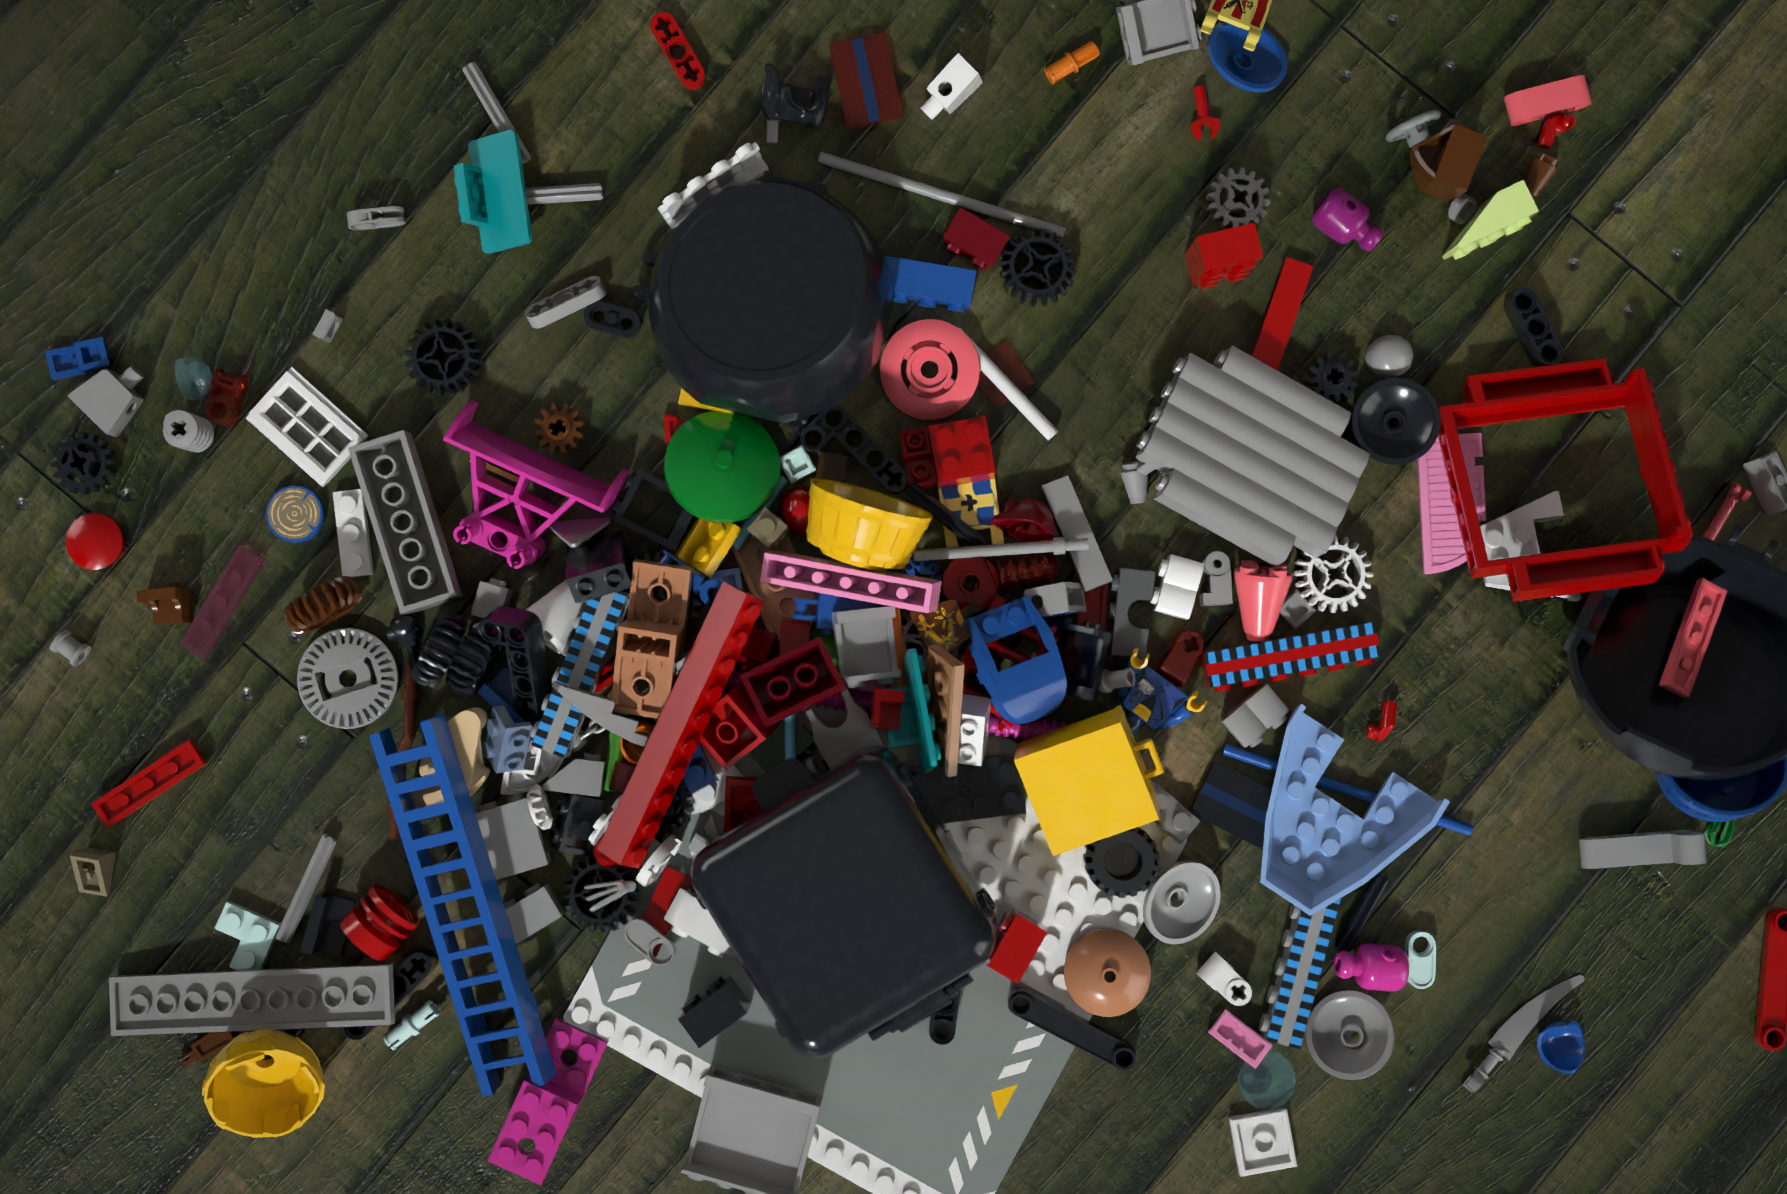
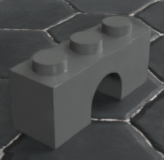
M1119 568L1117 574H1112L1111 591H1115L1114 603L1109 602L1107 619L1112 620L1111 631H1106L1111 633L1108 654L1131 657L1133 650L1139 648L1136 657L1145 658L1149 629L1133 626L1128 619L1127 612L1129 606L1134 601H1152L1155 572Z

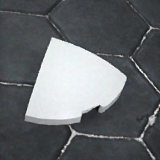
M534 747L530 752L527 751L522 770L504 772L500 794L513 795L528 792L529 786L539 783L547 776L551 778L559 769L564 758Z

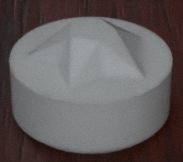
M1462 194L1459 198H1455L1448 211L1449 218L1458 224L1468 222L1475 214L1477 208L1476 200L1467 194Z

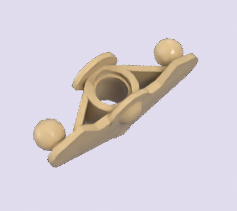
M479 707L466 709L447 721L470 798L478 792L490 773V769L484 766L480 740L481 730L486 725L488 718L486 712ZM431 757L421 759L419 764L421 776L435 773ZM439 785L410 792L415 808L444 801ZM428 818L419 820L420 824Z

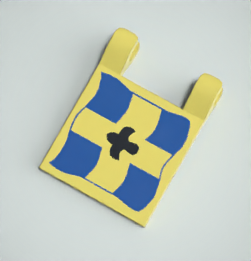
M995 479L938 489L940 503L974 530L990 529L992 544H1004L1002 530L990 523L994 515L1000 514ZM943 525L946 548L958 547L957 536Z

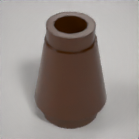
M1538 153L1535 158L1531 159L1524 181L1533 198L1538 197L1539 193L1542 192L1558 171L1559 161L1543 153Z

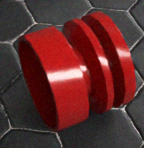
M376 883L368 890L369 895L366 894L360 899L363 908L353 907L340 921V927L349 940L361 951L377 961L386 962L400 947L396 937L401 939L408 938L411 935L410 930L413 931L420 925V919L404 899L385 886Z

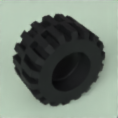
M1136 827L1085 845L1086 852L1085 854L1083 853V860L1085 861L1084 867L1089 878L1101 891L1110 896L1115 895L1119 898H1126L1128 895L1131 897L1137 896V892L1141 890L1143 892L1148 889L1147 885L1155 881L1156 877L1154 875L1156 871L1159 872L1160 867L1158 864L1160 855L1156 850L1157 845L1150 838V835L1141 828ZM1120 842L1128 843L1137 851V865L1129 874L1115 876L1105 866V855L1114 844Z

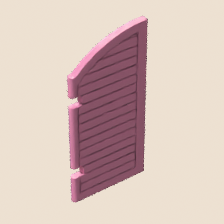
M1482 433L1458 434L1479 521H1486L1484 466H1475L1474 458L1483 457ZM1438 437L1430 450L1417 459L1423 575L1447 571L1467 561L1455 508L1450 498V486Z

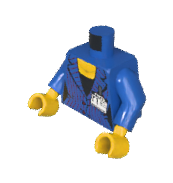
M1139 648L1133 650L1131 659L1123 670L1131 668L1134 671L1135 684L1131 687L1118 688V697L1121 700L1119 705L1129 712L1126 718L1133 736L1143 723L1153 730L1156 728L1164 730L1182 723L1195 712H1200L1208 703L1207 700L1202 704L1194 700L1199 695V691L1193 692L1188 699V696L1147 666L1149 653H1147L1144 659H1139L1136 657Z

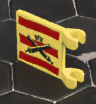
M1211 0L1200 31L1210 35L1217 19L1249 31L1243 48L1254 51L1260 39L1272 0Z

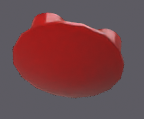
M98 513L82 515L72 523L67 531L65 542L67 552L74 563L85 569L98 570L106 568L123 555L125 551L121 529L115 520L108 515Z

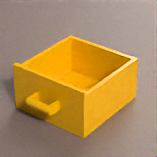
M1121 705L1116 706L1115 709L1017 743L1014 762L1053 856L1159 820V799L1150 778L1164 773V768L1151 738L1136 743ZM1148 748L1156 767L1147 770L1139 750Z

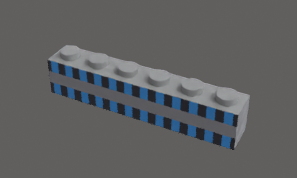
M622 590L585 601L587 603L583 613L579 612L574 621L573 628L576 629L572 640L569 639L564 647L562 655L566 657L562 667L558 666L555 670L552 683L557 681L595 693L617 637L619 625L622 624L629 606L630 593ZM553 688L552 693L547 694L542 703L541 710L544 713L541 721H536L530 736L534 738L531 745L559 757L567 758L570 757L586 715L576 709Z
M1341 898L1311 916L1295 905H1291L1289 917L1292 918L1291 926L1283 934L1282 946L1285 948L1282 958L1278 957L1275 964L1274 974L1277 975L1275 985H1271L1267 993V1002L1269 1003L1267 1014H1262L1259 1023V1030L1262 1031L1261 1036L1265 1040L1300 1050Z

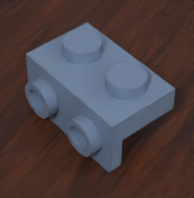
M504 705L493 706L491 719L487 721V738L482 745L483 755L489 760L495 773L522 770L526 760L532 725L530 722L514 723Z

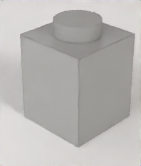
M490 578L489 583L480 581L471 615L485 618L497 606L509 607L513 590L505 588L507 582Z

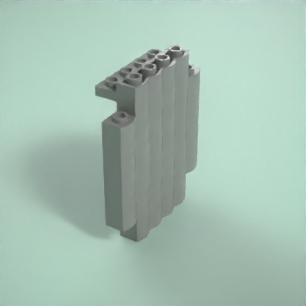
M1233 345L1226 351L1221 350L1215 358L1213 365L1192 353L1188 354L1184 359L1180 357L1172 369V373L1175 374L1172 382H1168L1160 394V397L1163 398L1160 407L1156 406L1149 417L1148 422L1152 424L1148 432L1144 431L1137 442V447L1140 449L1135 458L1140 463L1136 471L1145 476L1155 469L1163 473L1156 483L1155 488L1158 492L1154 500L1273 566L1285 562L1293 546L1315 558L1327 553L1370 456V453L1341 438L1349 422L1351 412Z

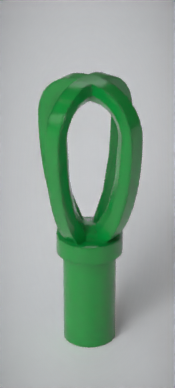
M1735 820L1724 822L1717 842L1715 837L1721 822H1710L1704 834L1705 840L1714 847L1728 845L1733 835Z

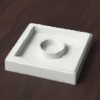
M1286 1107L1228 1117L1240 1177L1297 1167Z

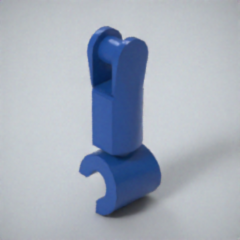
M662 551L664 555L659 563L672 564L673 561H676L680 564L679 566L693 568L668 551ZM693 568L691 591L694 593L700 591L701 600L706 605H709L711 602L710 591L712 589L719 590L722 582L716 579L705 581L706 576Z

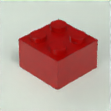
M985 416L928 426L938 489L995 479L996 471Z
M739 682L718 700L700 741L727 771L762 743L778 725L774 723L765 728L744 686Z
M1013 907L1010 913L1004 912L997 925L1000 927V931L996 936L994 951L986 961V964L989 968L1018 984L1045 938L1047 930L1042 923Z

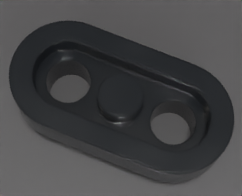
M596 301L588 305L584 310L586 324L595 331L628 339L635 337L641 330V319L632 309ZM599 312L605 315L601 322L595 321V315ZM625 320L632 321V326L629 329L622 327Z

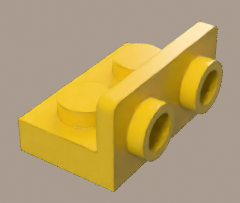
M697 518L675 555L712 578L742 529L733 523H715Z

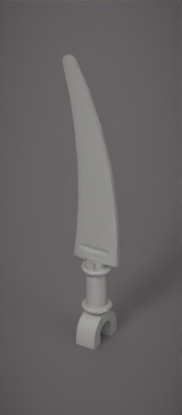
M1577 975L1553 986L1527 1002L1513 1014L1488 1041V1044L1493 1049H1489L1490 1053L1479 1067H1474V1072L1468 1076L1462 1085L1470 1092H1476L1484 1080L1489 1078V1072L1498 1061H1503L1502 1056L1510 1061L1519 1045L1538 1021L1559 1000L1585 980L1584 976Z

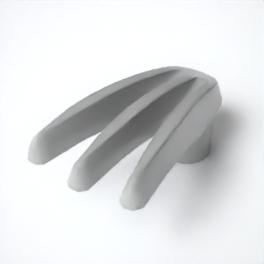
M616 880L584 886V889L587 890L607 887V890L590 895L585 900L591 901L609 895L608 898L598 902L589 910L594 912L625 895L627 892H633L636 889L635 882L633 880Z

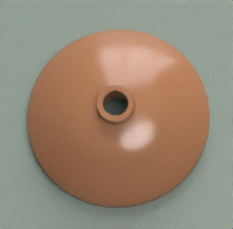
M1116 929L1094 930L1079 938L1069 950L1064 963L1065 985L1071 998L1083 1010L1102 1017L1119 1016L1135 1008L1145 997L1151 981L1150 961L1144 948L1129 934ZM1107 971L1115 973L1113 980L1107 981L1104 979Z

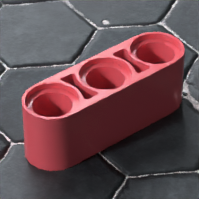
M1578 75L1520 90L1503 98L1511 126L1549 118L1563 112H1572L1592 104L1585 75Z

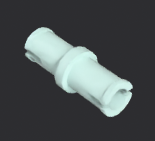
M432 1000L426 1001L415 1012L402 1017L401 1023L388 1033H385L383 1035L384 1042L388 1047L390 1046V1049H397L412 1035L417 1036L421 1033L422 1027L439 1016V1008L435 1003L433 1004Z

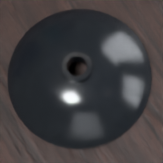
M1405 378L1384 379L1367 388L1358 398L1351 420L1353 435L1359 447L1370 453L1369 457L1389 465L1410 463L1427 453L1438 437L1441 423L1439 408L1432 394L1419 383ZM1390 418L1397 420L1398 425L1396 428L1389 427L1388 420Z

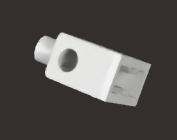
M958 53L928 85L926 89L931 97L920 109L931 120L943 108L951 114L983 83L979 73ZM946 89H952L948 96L942 95Z

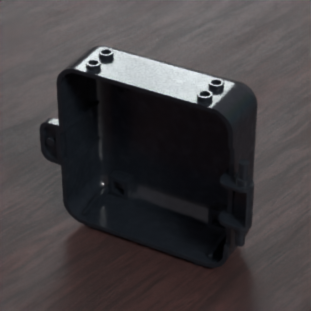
M872 745L863 747L813 777L806 764L798 758L786 759L763 773L754 781L752 787L753 795L762 809L712 839L696 855L691 866V882L697 892L696 898L698 903L704 910H708L776 1020L775 1026L779 1034L783 1038H787L796 1052L811 1059L828 1057L867 1033L873 1041L888 1032L894 1033L899 1030L903 1033L953 1003L952 997L958 994L957 991L974 981L970 971L979 967L990 958L996 944L997 920L994 911L996 906L985 888L979 889L915 786V782L918 780L906 761L901 763L891 750L882 746Z

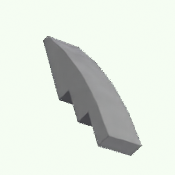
M553 681L552 687L591 720L629 742L643 747L646 746L651 734L636 730L639 722L632 716L613 712L615 702L609 697Z

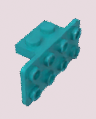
M507 130L470 141L468 144L470 165L465 163L454 165V182L457 188L458 211L461 216V222L479 226L482 250L487 254L531 243L532 232L518 133L514 130Z
M916 648L909 649L903 657L907 686L886 689L905 691L904 703L901 706L900 729L897 731L886 730L889 750L918 745L922 769L924 773H927L937 766V760L941 759L938 742L934 743L932 731H935V721L933 714L928 713L926 702L930 701L928 685L923 684L921 673L924 672L922 655H917Z

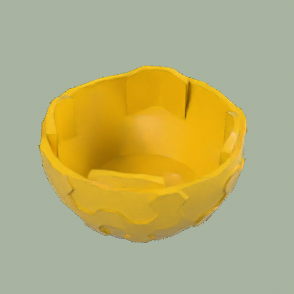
M261 1028L253 1032H245L233 1038L214 1057L203 1081L202 1096H204V1102L210 1116L220 1128L253 1138L279 1137L302 1127L315 1113L324 1099L325 1075L322 1072L317 1056L302 1039L271 1028ZM265 1055L272 1056L271 1059L262 1060L265 1059Z

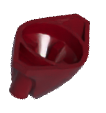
M1023 498L1019 501L1007 500L1004 513L994 515L990 522L1008 535L1024 542L1052 541L1053 537H1061L1055 528L1051 510L1044 502L1035 498Z

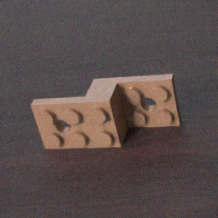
M639 559L633 561L627 619L619 625L611 696V700L615 702L613 712L659 719L673 689L676 661L684 652L693 568ZM655 586L664 587L667 591V599H656L653 595V588ZM636 680H646L650 685V691L648 693L640 692L636 688Z

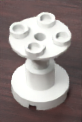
M622 795L614 802L612 806L614 810L608 816L602 814L593 825L595 830L588 838L592 845H595L598 840L603 838ZM675 835L669 836L662 844L654 838L641 864L643 867L638 873L636 881L644 887L649 886L670 863V853L673 856L677 854L682 846V841Z

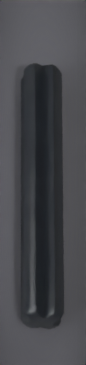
M911 483L905 490V495L922 509L930 512L937 521L967 545H993L917 483ZM987 556L984 558L993 563L999 556Z

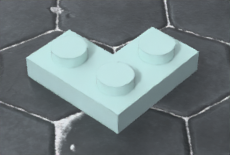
M232 901L226 902L214 929L241 940L229 967L237 971L262 970L276 940V934L281 923Z

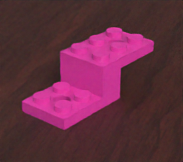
M557 1017L554 1019L546 1037L556 1075L542 1086L534 1085L530 1074L526 1077L488 1159V1162L539 1185H542L564 1135L575 1118L608 1044V1041ZM567 1049L575 1051L578 1057L577 1062L574 1064L566 1063L562 1056L563 1051ZM521 1139H532L535 1143V1150L532 1152L522 1150L520 1146Z

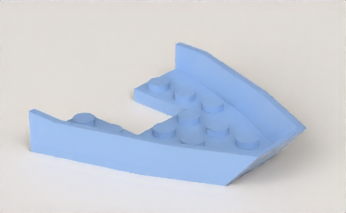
M1300 704L1292 709L1286 727L1268 804L1260 883L1311 916L1368 882L1436 826L1450 801L1445 798L1437 801L1392 772L1385 780L1363 818H1360L1315 788L1344 739L1303 713L1306 706Z

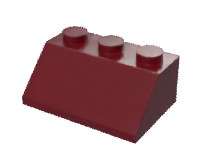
M820 637L740 675L742 684L765 728L846 689Z

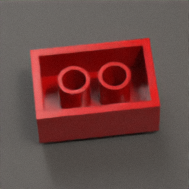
M1255 223L1197 236L1184 254L1192 287L1201 285V289L1215 287L1218 285V281L1229 279V283L1246 279V275L1250 274L1251 270L1256 268V264L1263 258Z

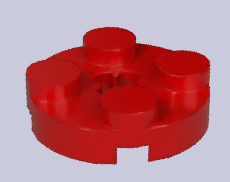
M982 557L953 559L941 574V590L946 601L955 599L960 609L973 602H976L980 611L987 608L992 603L999 588V576L991 562ZM967 575H971V579L973 577L977 579V583L974 584L975 590L968 592L969 588L965 590L962 585Z

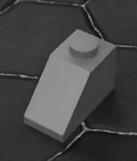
M584 753L583 758L574 759L543 784L542 790L601 797L605 793L604 780L607 761L601 760L600 754Z

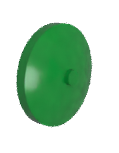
M719 411L702 413L680 426L667 446L664 461L666 483L674 499L690 514L705 521L715 523L738 522L753 516L763 509L776 490L781 468L777 447L769 433L760 424L739 413L728 414Z

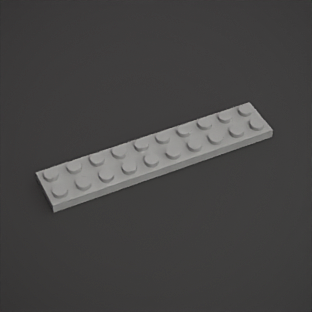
M393 964L109 977L111 1036L250 1031L261 1028L275 1030L392 1025L395 1023Z

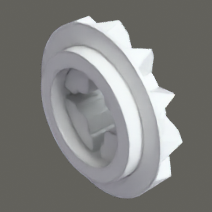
M531 785L527 793V803L532 819L536 826H540L542 830L549 829L552 826L553 818L547 795L540 785Z

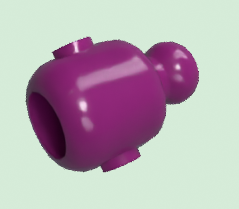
M1342 188L1330 190L1316 207L1311 217L1313 225L1337 243L1347 244L1352 239H1355L1359 243L1360 248L1365 251H1372L1384 234L1379 226L1370 225L1366 222L1370 214L1369 208Z

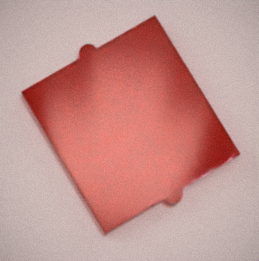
M1006 341L990 353L985 352L1021 392L1034 383ZM980 370L978 385L994 408L997 409L1009 401V399Z

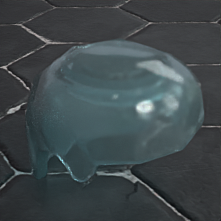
M199 357L177 359L174 367L175 378L183 398L186 400H201L209 396L213 389L214 377L208 364Z

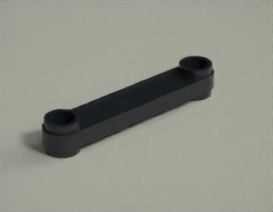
M1017 987L1009 993L1007 999L1008 1008L1015 1016L1118 1069L1128 1070L1135 1064L1137 1059L1136 1050L1127 1040L1026 988ZM1019 997L1028 1000V1003L1021 1007L1013 1004L1014 1000ZM1126 1050L1130 1052V1055L1125 1059L1116 1057L1120 1051Z

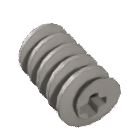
M182 410L172 411L164 417L163 435L172 446L197 453L205 451L211 446L214 440V430L211 421Z

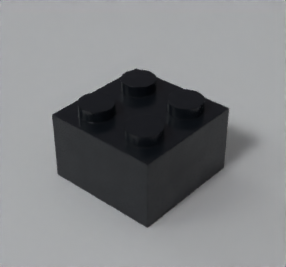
M722 976L707 986L708 989L705 990V995L702 997L698 994L694 995L681 1008L683 1012L678 1020L698 1048L743 1017L749 1010L751 1003L731 976L725 980Z

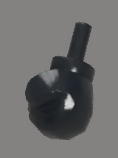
M411 615L395 617L391 619L390 627L386 629L387 638L390 641L398 642L399 648L407 647L412 665L417 659L414 645L420 643L418 622Z

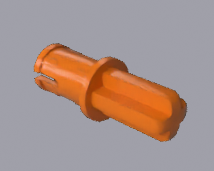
M1090 41L1072 53L1066 52L1064 54L1065 57L1045 67L1044 73L1053 85L1068 74L1079 72L1078 68L1100 55L1099 49L1094 42Z

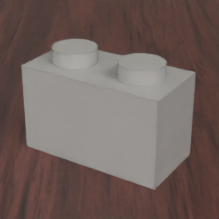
M537 883L524 891L526 897L519 902L512 898L504 903L516 944L566 914L565 909L549 883L542 888Z

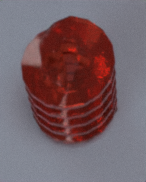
M1051 552L1049 559L1045 553H1040L1038 561L1033 553L1028 554L1026 563L1021 555L1017 556L1015 564L1010 557L1005 558L1004 566H1002L999 559L996 560L1000 586H1002L1006 594H1009L1011 585H1014L1016 591L1020 592L1022 583H1025L1027 588L1030 589L1033 587L1034 581L1040 587L1044 586L1045 580H1048L1050 584H1055L1056 578H1058L1057 560L1053 552Z

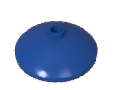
M1224 21L1219 22L1213 28L1207 42L1209 57L1218 73L1230 84L1242 90L1267 92L1276 88L1284 79L1288 66L1286 54L1274 35L1263 27L1255 50L1250 51L1243 48L1249 31Z

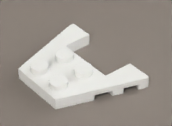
M1554 491L1480 526L1488 561L1540 554L1534 523L1562 519L1564 514L1559 491ZM1506 574L1483 577L1486 587L1510 590ZM1576 593L1556 597L1568 598L1569 601H1579L1581 594Z

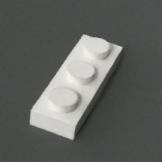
M361 489L333 492L342 576L360 577L374 575L367 511Z

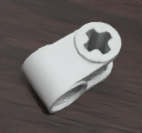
M1216 952L1196 972L1215 991L1217 990L1233 1005L1242 1006L1251 999L1252 990L1250 985ZM1234 985L1236 987L1241 986L1240 990L1243 993L1240 997L1233 995L1231 988Z

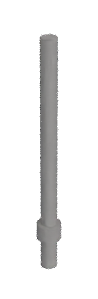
M1053 537L1052 541L914 550V561L1047 552L1061 555L1065 554V551L1089 550L1088 538L1065 540L1064 537Z

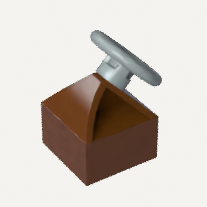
M1431 110L1417 115L1390 130L1385 137L1388 142L1398 141L1403 138L1407 139L1406 141L1411 148L1410 160L1412 171L1420 192L1452 203L1455 198H1459L1468 190L1488 136L1457 124H1453L1431 136L1427 127L1440 118L1441 113L1438 110Z

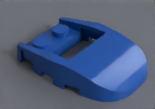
M1028 596L970 617L962 622L963 628L968 627L972 643L968 647L971 657H974L978 673L976 675L980 685H985L991 695L989 700L1005 720L1015 724H1026L1051 714L1059 707L1064 699L1067 688L1063 663L1052 631ZM1033 626L1036 632H1039L1047 653L998 672L986 644Z

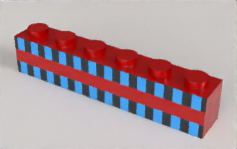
M1375 622L1199 653L1205 687H1214V692L1232 689L1231 684L1242 682L1243 687L1260 684V678L1270 677L1271 682L1288 679V673L1298 671L1301 677L1317 674L1316 668L1327 666L1328 671L1345 669L1344 663L1353 661L1356 662V666L1373 664V658L1380 657L1381 651Z

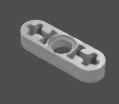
M588 277L532 304L525 311V316L533 328L545 327L600 300L606 294V288L600 277Z

